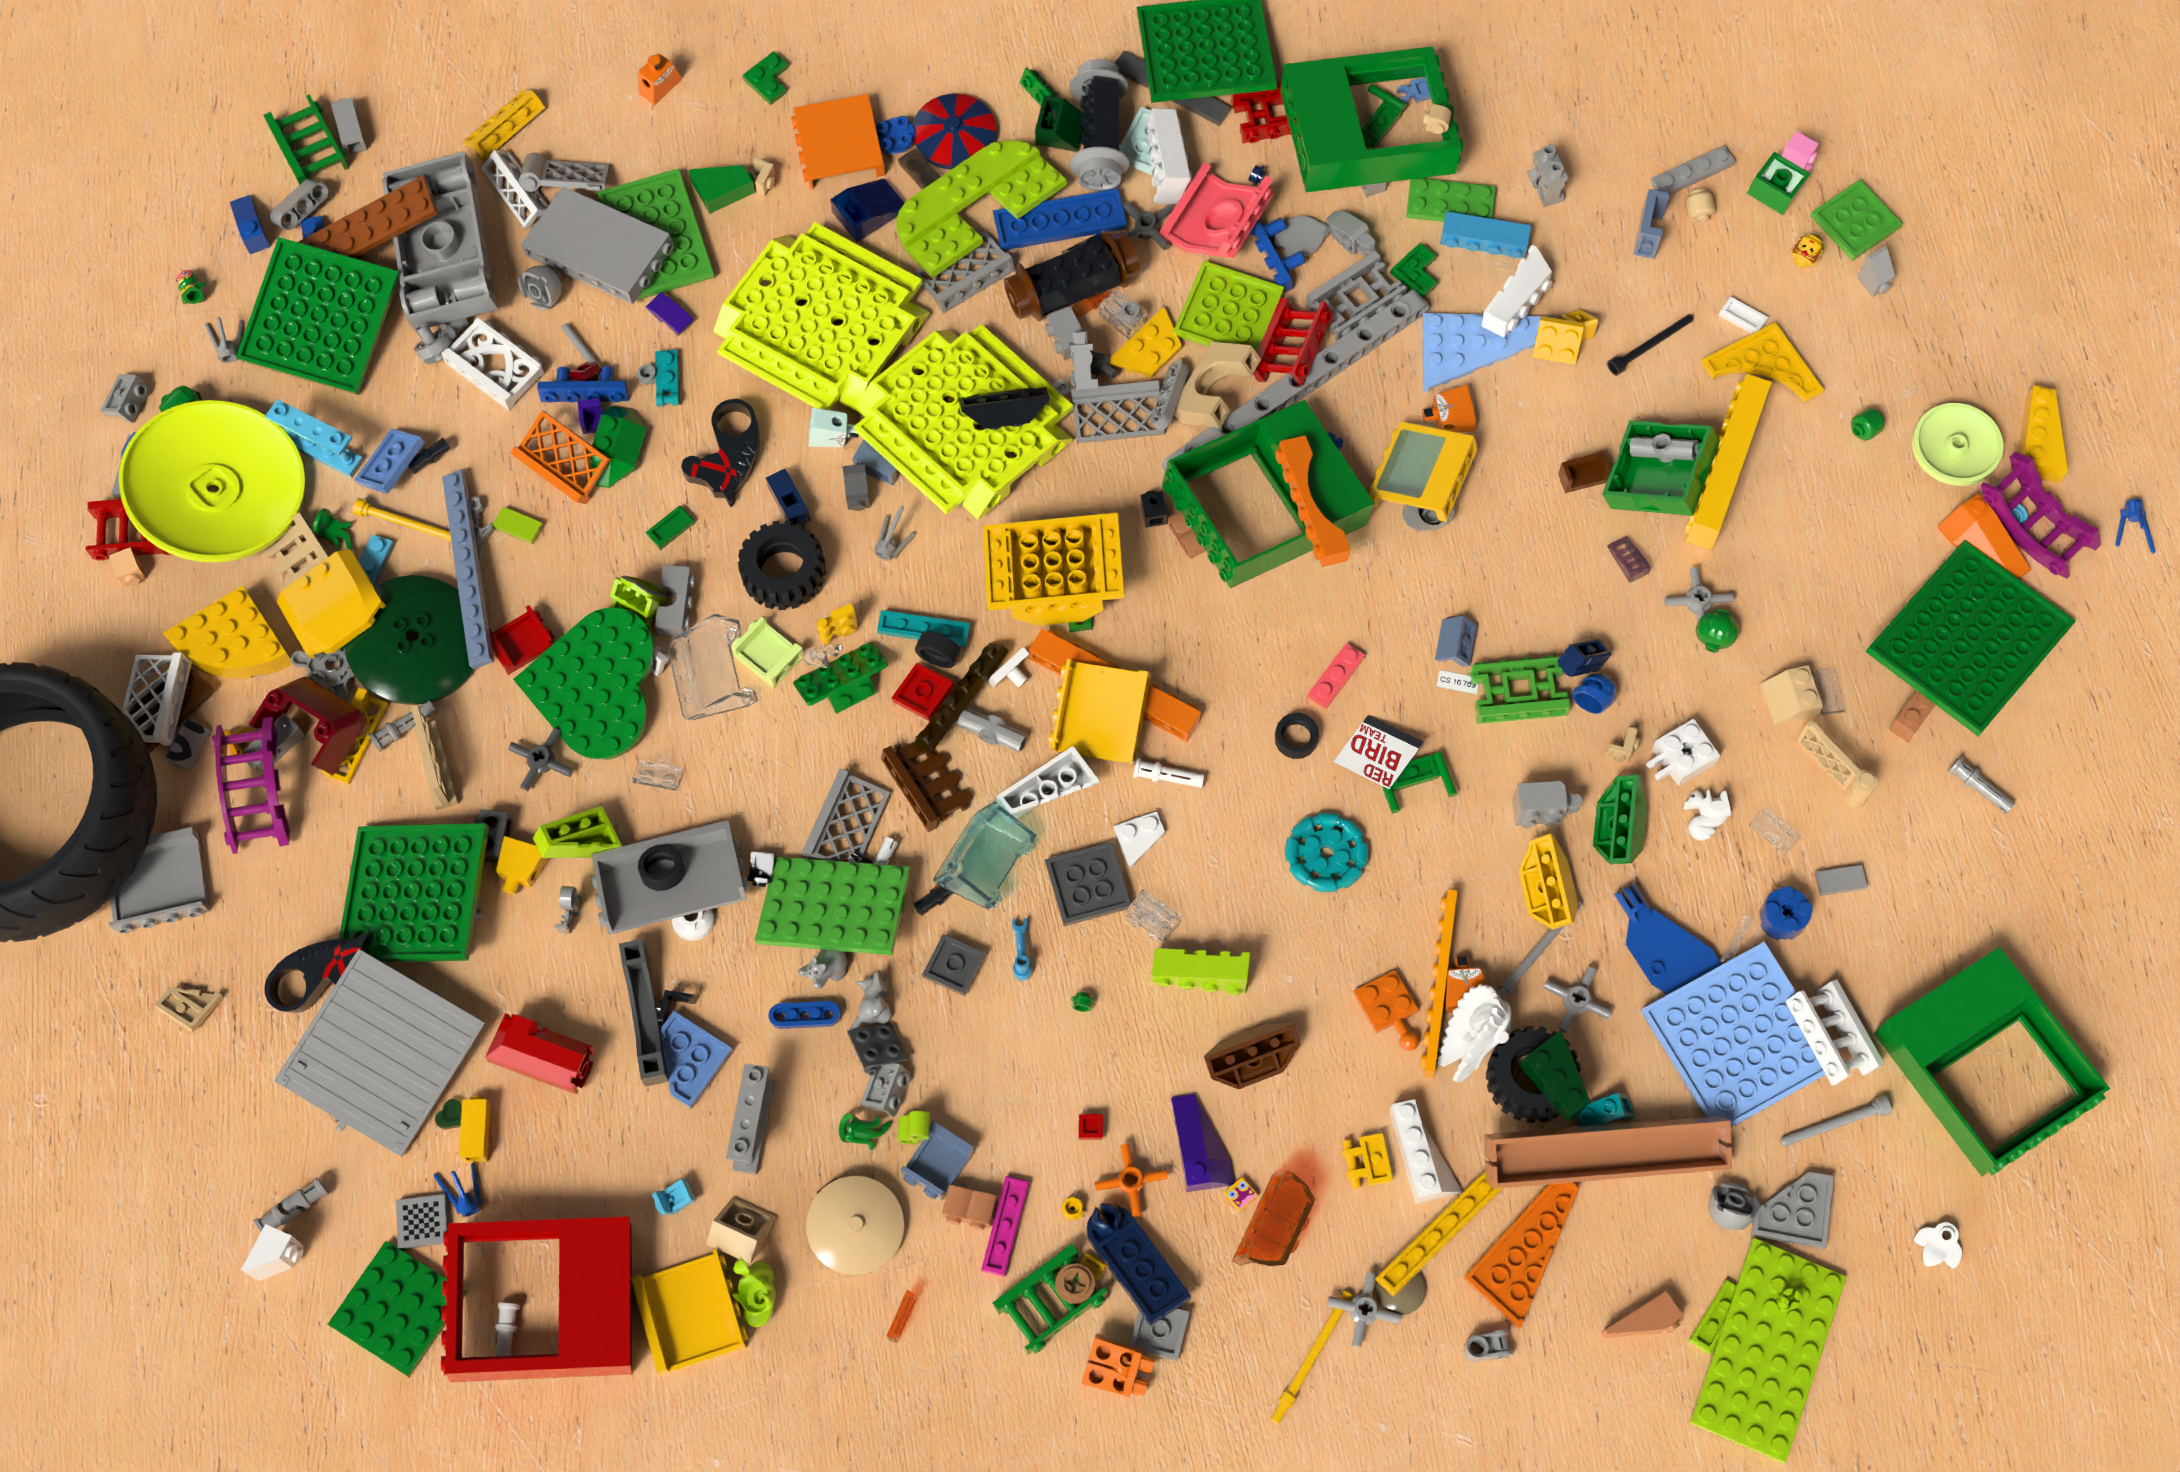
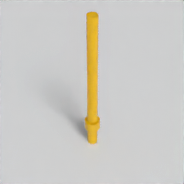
M1344 1291L1340 1299L1350 1301L1353 1295ZM1334 1308L1287 1391H1283L1278 1400L1280 1403L1270 1418L1273 1422L1279 1424L1287 1409L1293 1406L1296 1401L1295 1395L1345 1310Z

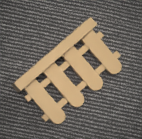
M300 512L292 517L296 524L294 526L291 525L281 538L263 550V554L269 559H273L276 556L279 558V561L273 567L277 574H289L290 577L284 582L285 588L331 556L318 534L313 532V526L309 520ZM303 537H305V539L307 540L304 543L301 540ZM296 543L298 545L296 549L286 556L282 553ZM316 554L317 558L314 559L312 555ZM307 560L309 564L295 573L293 569Z

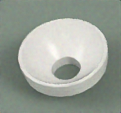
M712 909L698 912L697 919L691 922L687 921L684 916L672 919V926L677 935L689 941H696L706 937L713 929L715 923Z

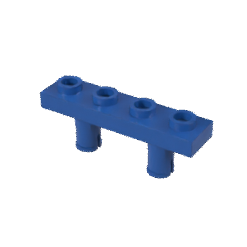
M1281 217L1265 226L1261 225L1258 220L1249 234L1250 236L1255 235L1257 249L1260 253H1265L1266 258L1264 260L1269 270L1273 269L1276 274L1273 276L1277 285L1283 286L1285 291L1288 292L1294 289L1288 271L1304 264L1305 260L1300 251L1283 260L1276 253L1270 242V237L1286 230Z
M609 366L601 367L600 381H569V368L559 367L557 368L556 381H538L537 386L540 401L549 403H573L599 398L600 402L628 401L629 397L626 381H613L614 371Z

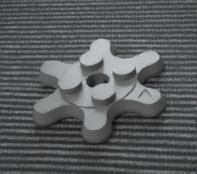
M344 646L331 654H326L325 652L314 654V658H310L303 651H296L291 655L290 661L294 666L307 669V678L325 688H329L332 693L345 701L348 699L347 683L352 678H355L348 665ZM331 661L338 662L337 669L329 670L327 665Z

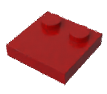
M916 663L891 699L901 707L930 721L931 717L943 704L945 698L951 693L955 684L953 681Z

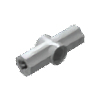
M1659 434L1655 438L1635 436L1630 441V454L1635 457L1658 458L1663 463L1671 462L1674 459L1695 460L1699 452L1697 447L1699 442L1697 440L1671 439L1667 434Z
M967 707L960 714L957 726L977 734L984 742L991 745L999 744L1017 753L1022 751L1028 737L1026 733L1008 726L1004 720L997 716H985Z

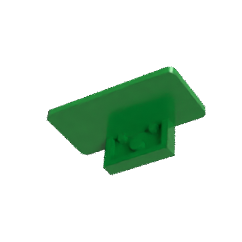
M870 642L861 645L848 654L841 655L838 659L828 664L821 665L818 669L800 676L793 682V685L808 706H812L828 697L834 712L837 714L876 694L870 676L888 667V662L876 645Z

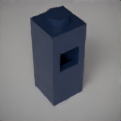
M783 469L766 477L767 487L785 520L792 521L794 526L798 523L803 526L811 520L809 510L787 470Z

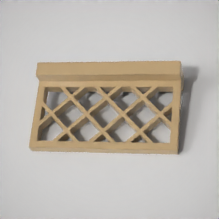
M418 705L411 706L415 721L413 728L434 808L437 811L457 805L459 802L436 720L427 722Z

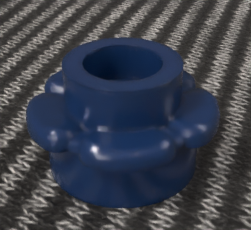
M1254 166L1248 179L1253 182L1254 186L1257 183L1261 184L1265 177L1264 166Z

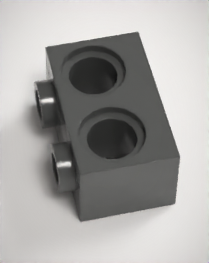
M480 809L479 817L475 818L474 824L485 823L489 825L491 822H497L496 826L488 831L487 844L493 845L489 850L485 851L484 861L498 863L503 838L510 835L512 818L508 812Z

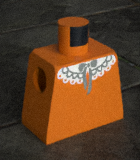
M660 53L651 55L648 58V62L638 72L639 94L653 105H656L682 80L675 65Z
M1468 385L1436 394L1433 398L1432 408L1422 409L1423 421L1436 420L1437 429L1474 432L1476 417Z
M1466 956L1456 957L1454 959L1455 969L1447 970L1444 1013H1453V1010L1458 1007V1000L1464 997L1465 992L1470 991V987H1478L1479 984L1486 985L1481 968H1470L1469 959Z

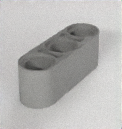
M311 178L303 181L272 210L270 214L272 223L286 230L295 228L327 198V186Z

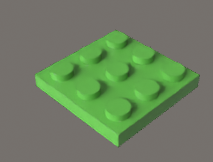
M1858 180L1812 211L1810 215L1852 261L1901 229L1903 225L1861 180Z

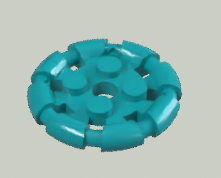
M1321 812L1317 813V816L1303 818L1291 830L1292 834L1285 843V860L1289 862V870L1302 885L1311 886L1314 888V891L1331 893L1337 892V889L1342 887L1345 889L1350 887L1362 876L1363 873L1361 871L1368 863L1369 849L1368 844L1364 842L1363 832L1353 821L1341 818L1340 814ZM1320 825L1321 830L1314 832L1313 826ZM1335 826L1343 829L1341 834L1338 830H1334ZM1300 838L1306 840L1304 846L1299 844ZM1354 841L1356 847L1350 849L1348 843ZM1328 848L1333 852V856L1324 858L1321 856L1320 851ZM1303 857L1305 863L1299 864L1298 859ZM1348 861L1355 863L1353 867H1348L1346 865ZM1313 871L1321 874L1318 879L1311 877ZM1339 874L1340 879L1333 880L1331 877Z

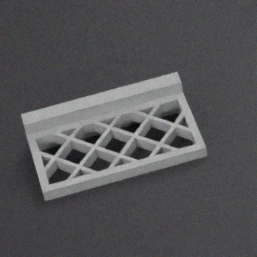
M986 231L979 235L988 243L987 248L977 247L970 252L969 259L961 258L952 265L951 269H945L940 273L949 275L948 281H939V274L933 280L924 279L922 276L926 275L927 272L922 268L914 273L915 276L922 279V286L936 301L938 308L943 314L1014 272L1012 257L1008 252L1004 253ZM974 253L985 254L984 260L973 259ZM989 254L1000 256L993 261L988 260ZM957 263L967 264L966 271L955 270ZM971 265L982 266L976 271H970ZM954 275L964 276L960 281L952 282ZM936 286L946 287V289L938 294L935 292Z
M1159 380L1098 386V388L1071 389L1077 444L1164 435V429L1161 431L1158 429L1150 430L1144 425L1152 416L1154 408L1150 411L1142 405L1145 399L1155 398L1157 402L1160 389ZM1130 400L1136 405L1130 413L1120 407L1124 401ZM1102 403H1109L1114 407L1108 416L1098 409ZM1087 405L1092 411L1084 418L1078 413L1077 406ZM1138 408L1148 414L1142 423L1132 416ZM1116 410L1126 416L1120 425L1111 419ZM1095 412L1104 418L1098 427L1088 421ZM1129 419L1138 425L1134 432H1128L1122 428ZM1107 421L1117 428L1113 434H1105L1101 431V428ZM1085 424L1095 430L1091 436L1081 437L1080 430Z
M840 768L804 846L802 856L808 859L812 857L816 860L835 861L833 859L837 858V861L842 862L840 856L850 852L853 853L855 850L860 849L858 853L863 855L890 792L849 775L848 771ZM849 782L858 785L862 793L850 797L847 791ZM877 793L882 795L883 798L881 803L871 806L867 795ZM864 797L868 808L856 812L852 801ZM848 802L853 813L841 817L838 807ZM870 811L873 819L872 823L862 826L858 815ZM855 817L859 828L847 832L843 821ZM840 823L844 834L832 838L828 830L829 827ZM861 832L864 839L863 843L853 847L849 836ZM845 837L850 848L838 852L833 841ZM828 843L831 844L834 851L833 855L826 857L818 853L821 846Z

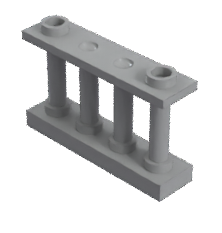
M744 1065L726 1159L734 1160L733 1172L757 1175L775 1085L774 1079H767L769 1067Z

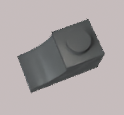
M865 464L843 466L848 510L861 511L865 508H870Z

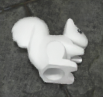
M1696 790L1690 795L1689 800L1684 803L1683 807L1686 810L1699 809L1700 815L1694 817L1689 822L1688 829L1691 836L1700 841L1711 838V835L1715 833L1714 827L1720 826L1731 816L1726 791H1722L1719 798H1712L1710 790H1707L1706 797L1704 798L1702 793Z

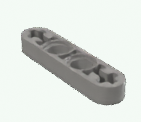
M1180 359L1174 361L1168 368L1150 419V423L1159 431L1165 429L1171 423L1189 371V367Z

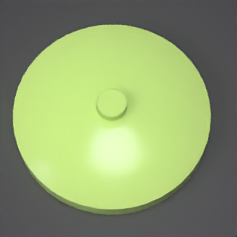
M1946 403L1930 409L1921 417L1913 432L1912 448L1919 465L1931 477L1949 485L1967 486L1985 480L1994 472L2003 455V438L1996 423L1980 409L1967 404Z

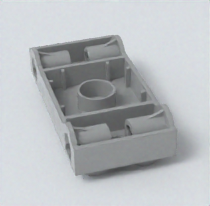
M465 151L383 173L382 184L385 195L422 175L426 177L439 213L393 238L398 271L400 272L401 287L399 292L406 320L414 331L423 323H427L430 328L442 323L445 324L498 309L474 166Z

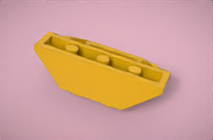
M1551 833L1531 840L1518 871L1528 915L1552 930L1574 923L1578 901L1566 856Z

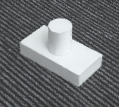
M1024 647L1020 649L990 677L988 683L994 688L1008 676L1019 688L1028 678L1017 666L1027 658L1029 652Z

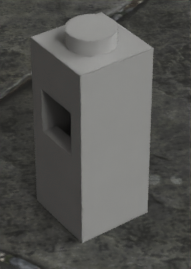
M352 97L332 102L331 105L341 143L346 154L351 155L366 151V142Z
M284 713L274 722L278 732V758H273V765L305 736L301 729ZM254 740L243 750V753L258 751V749L262 748L261 740ZM260 760L246 762L254 771L258 768L264 773L263 762H260Z

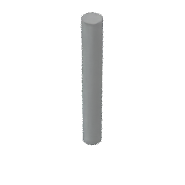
M568 323L562 325V331L586 362L597 363L601 370L600 364Z

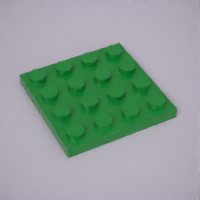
M385 1241L327 1325L407 1377H410L445 1326L444 1321H442V1305H447V1300H445V1296L442 1293L443 1280L447 1279L388 1241ZM463 1290V1298H464L465 1295L467 1294V1292H466L465 1290Z

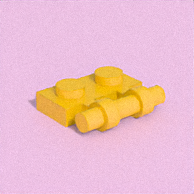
M849 603L830 612L831 616L819 619L816 626L819 640L825 645L830 644L834 635H837L838 638L851 635L858 629L855 610L852 604Z
M1383 1133L1359 1137L1360 1147L1353 1148L1351 1140L1342 1141V1157L1346 1160L1348 1172H1346L1347 1180L1351 1182L1353 1190L1361 1188L1360 1178L1364 1177L1367 1178L1368 1187L1393 1181ZM1362 1156L1364 1168L1357 1169L1355 1157Z

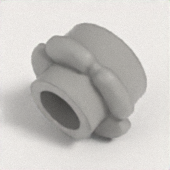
M1127 302L1121 308L1120 314L1124 321L1136 322L1140 319L1142 310L1137 303Z
M650 364L642 365L637 372L639 382L643 385L655 383L656 368Z

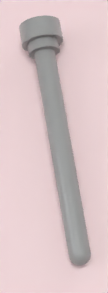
M1886 1096L1874 1099L1871 1106L1784 1136L1780 1139V1143L1782 1146H1788L1872 1115L1887 1116L1892 1114L1891 1104Z

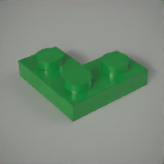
M775 51L742 75L743 80L770 105L786 94V89L775 78L788 69V64Z
M1419 243L1391 269L1390 274L1410 291L1416 290L1425 298L1437 286V281L1424 272L1435 260L1436 255Z

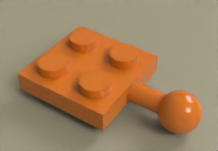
M1395 970L1353 991L1356 1000L1376 1033L1394 1025L1401 1036L1400 1046L1402 1049L1413 1051L1417 1048L1419 1044L1418 1037L1408 1031L1402 1020L1418 1013V1008Z

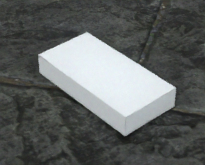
M1731 296L1718 315L1750 334L1761 330L1768 319L1764 314Z

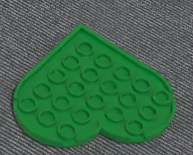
M621 608L596 610L581 619L513 680L549 724L562 732L560 737L573 751L588 759L610 760L617 758L636 745L646 728L645 722L648 705L639 685L648 676L653 666L654 638L646 623L628 610Z

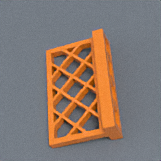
M543 410L539 413L519 447L515 446L510 453L575 502L587 504L589 501L590 491L611 460ZM545 418L550 421L551 431H541V423ZM565 432L568 443L558 445L557 433ZM552 434L553 446L544 448L542 436ZM538 437L539 449L532 451L527 446L531 439ZM573 445H583L584 455L575 457ZM568 446L570 458L561 460L559 448ZM554 450L556 461L549 463L546 461L545 451ZM598 456L601 458L602 461L599 466L591 469L590 457ZM585 458L587 470L577 472L575 460ZM571 462L572 473L565 475L561 464ZM579 475H588V483L585 488L579 485Z

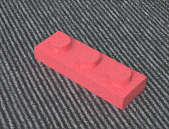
M1346 643L1310 690L1307 697L1327 709L1364 660L1365 654Z

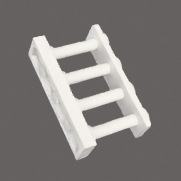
M1833 980L1816 991L1818 996L1808 998L1805 991L1802 990L1786 1000L1787 1006L1831 1085H1836L1849 1077L1850 1070L1859 1068L1861 1074L1865 1076L1885 1064L1838 980ZM1823 1004L1830 1017L1820 1019L1813 1007ZM1835 1025L1841 1038L1832 1041L1825 1028ZM1847 1047L1853 1059L1844 1062L1837 1049Z

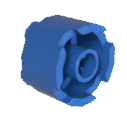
M1790 886L1776 889L1768 896L1759 910L1761 928L1768 936L1775 940H1792L1802 933L1810 921L1812 905L1803 893Z

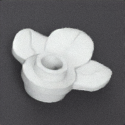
M1943 1222L1935 1228H1922L1916 1234L1914 1241L1924 1246L1923 1261L1925 1266H1934L1945 1261L1948 1266L1954 1269L1961 1260L1962 1249L1957 1243L1959 1234L1953 1224ZM1945 1230L1950 1232V1238L1947 1240L1942 1238V1232Z

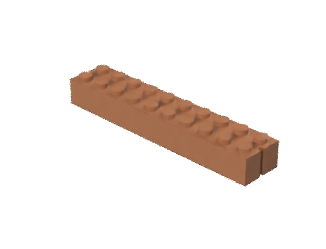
M1720 1115L1484 1134L1485 1157L1490 1160L1485 1161L1486 1183L1493 1189L1728 1170L1732 1169V1147L1719 1142V1139L1726 1143H1731L1730 1120Z

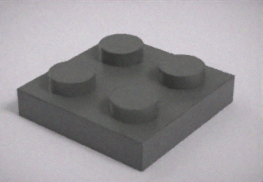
M942 934L922 977L962 996H966L986 954Z

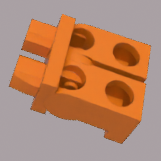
M1096 1333L1081 1384L1122 1394L1130 1397V1394L1144 1396L1148 1381L1137 1378L1136 1373L1138 1369L1151 1373L1155 1358L1143 1354V1349L1135 1348Z

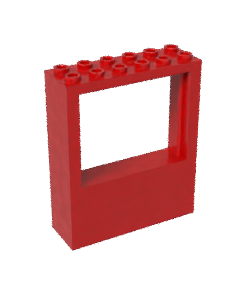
M630 1216L448 1223V1231L443 1233V1244L446 1246L448 1254L443 1256V1271L446 1273L447 1280H443L442 1293L445 1296V1300H447V1305H442V1321L446 1325V1330H443L441 1333V1344L444 1346V1350H446V1355L441 1356V1371H443L444 1376H447L450 1382L632 1374V1226ZM559 1239V1353L462 1358L464 1243Z

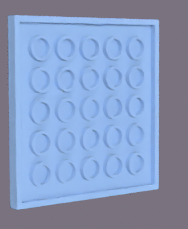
M1765 942L1640 1011L1705 1117L1721 1115L1730 1120L1731 1128L1826 1075L1786 1004V1000L1795 995L1796 991Z

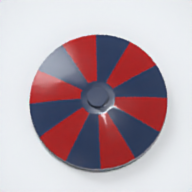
M946 94L938 96L923 105L913 121L916 131L914 140L916 150L928 163L942 169L952 170L979 150L996 141V122L992 112L983 102L969 95Z

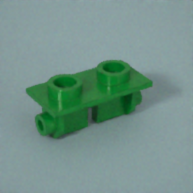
M1025 67L1019 83L1040 106L1042 105L1044 95L1059 98L1058 93L1050 85L1044 86L1046 81L1039 75L1038 71L1029 70Z

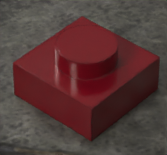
M588 362L569 371L571 379L590 381L594 378V375L601 372L597 363Z

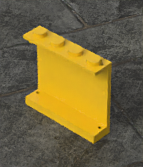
M1067 659L1066 664H1063L1061 669V677L1064 678L1062 687L1059 686L1057 691V700L1060 701L1058 709H1055L1053 714L1055 729L1054 732L1051 731L1049 736L1051 749L1063 753L1074 746L1080 756L1135 765L1151 674L1147 671L1139 670V672L1073 662L1071 659Z

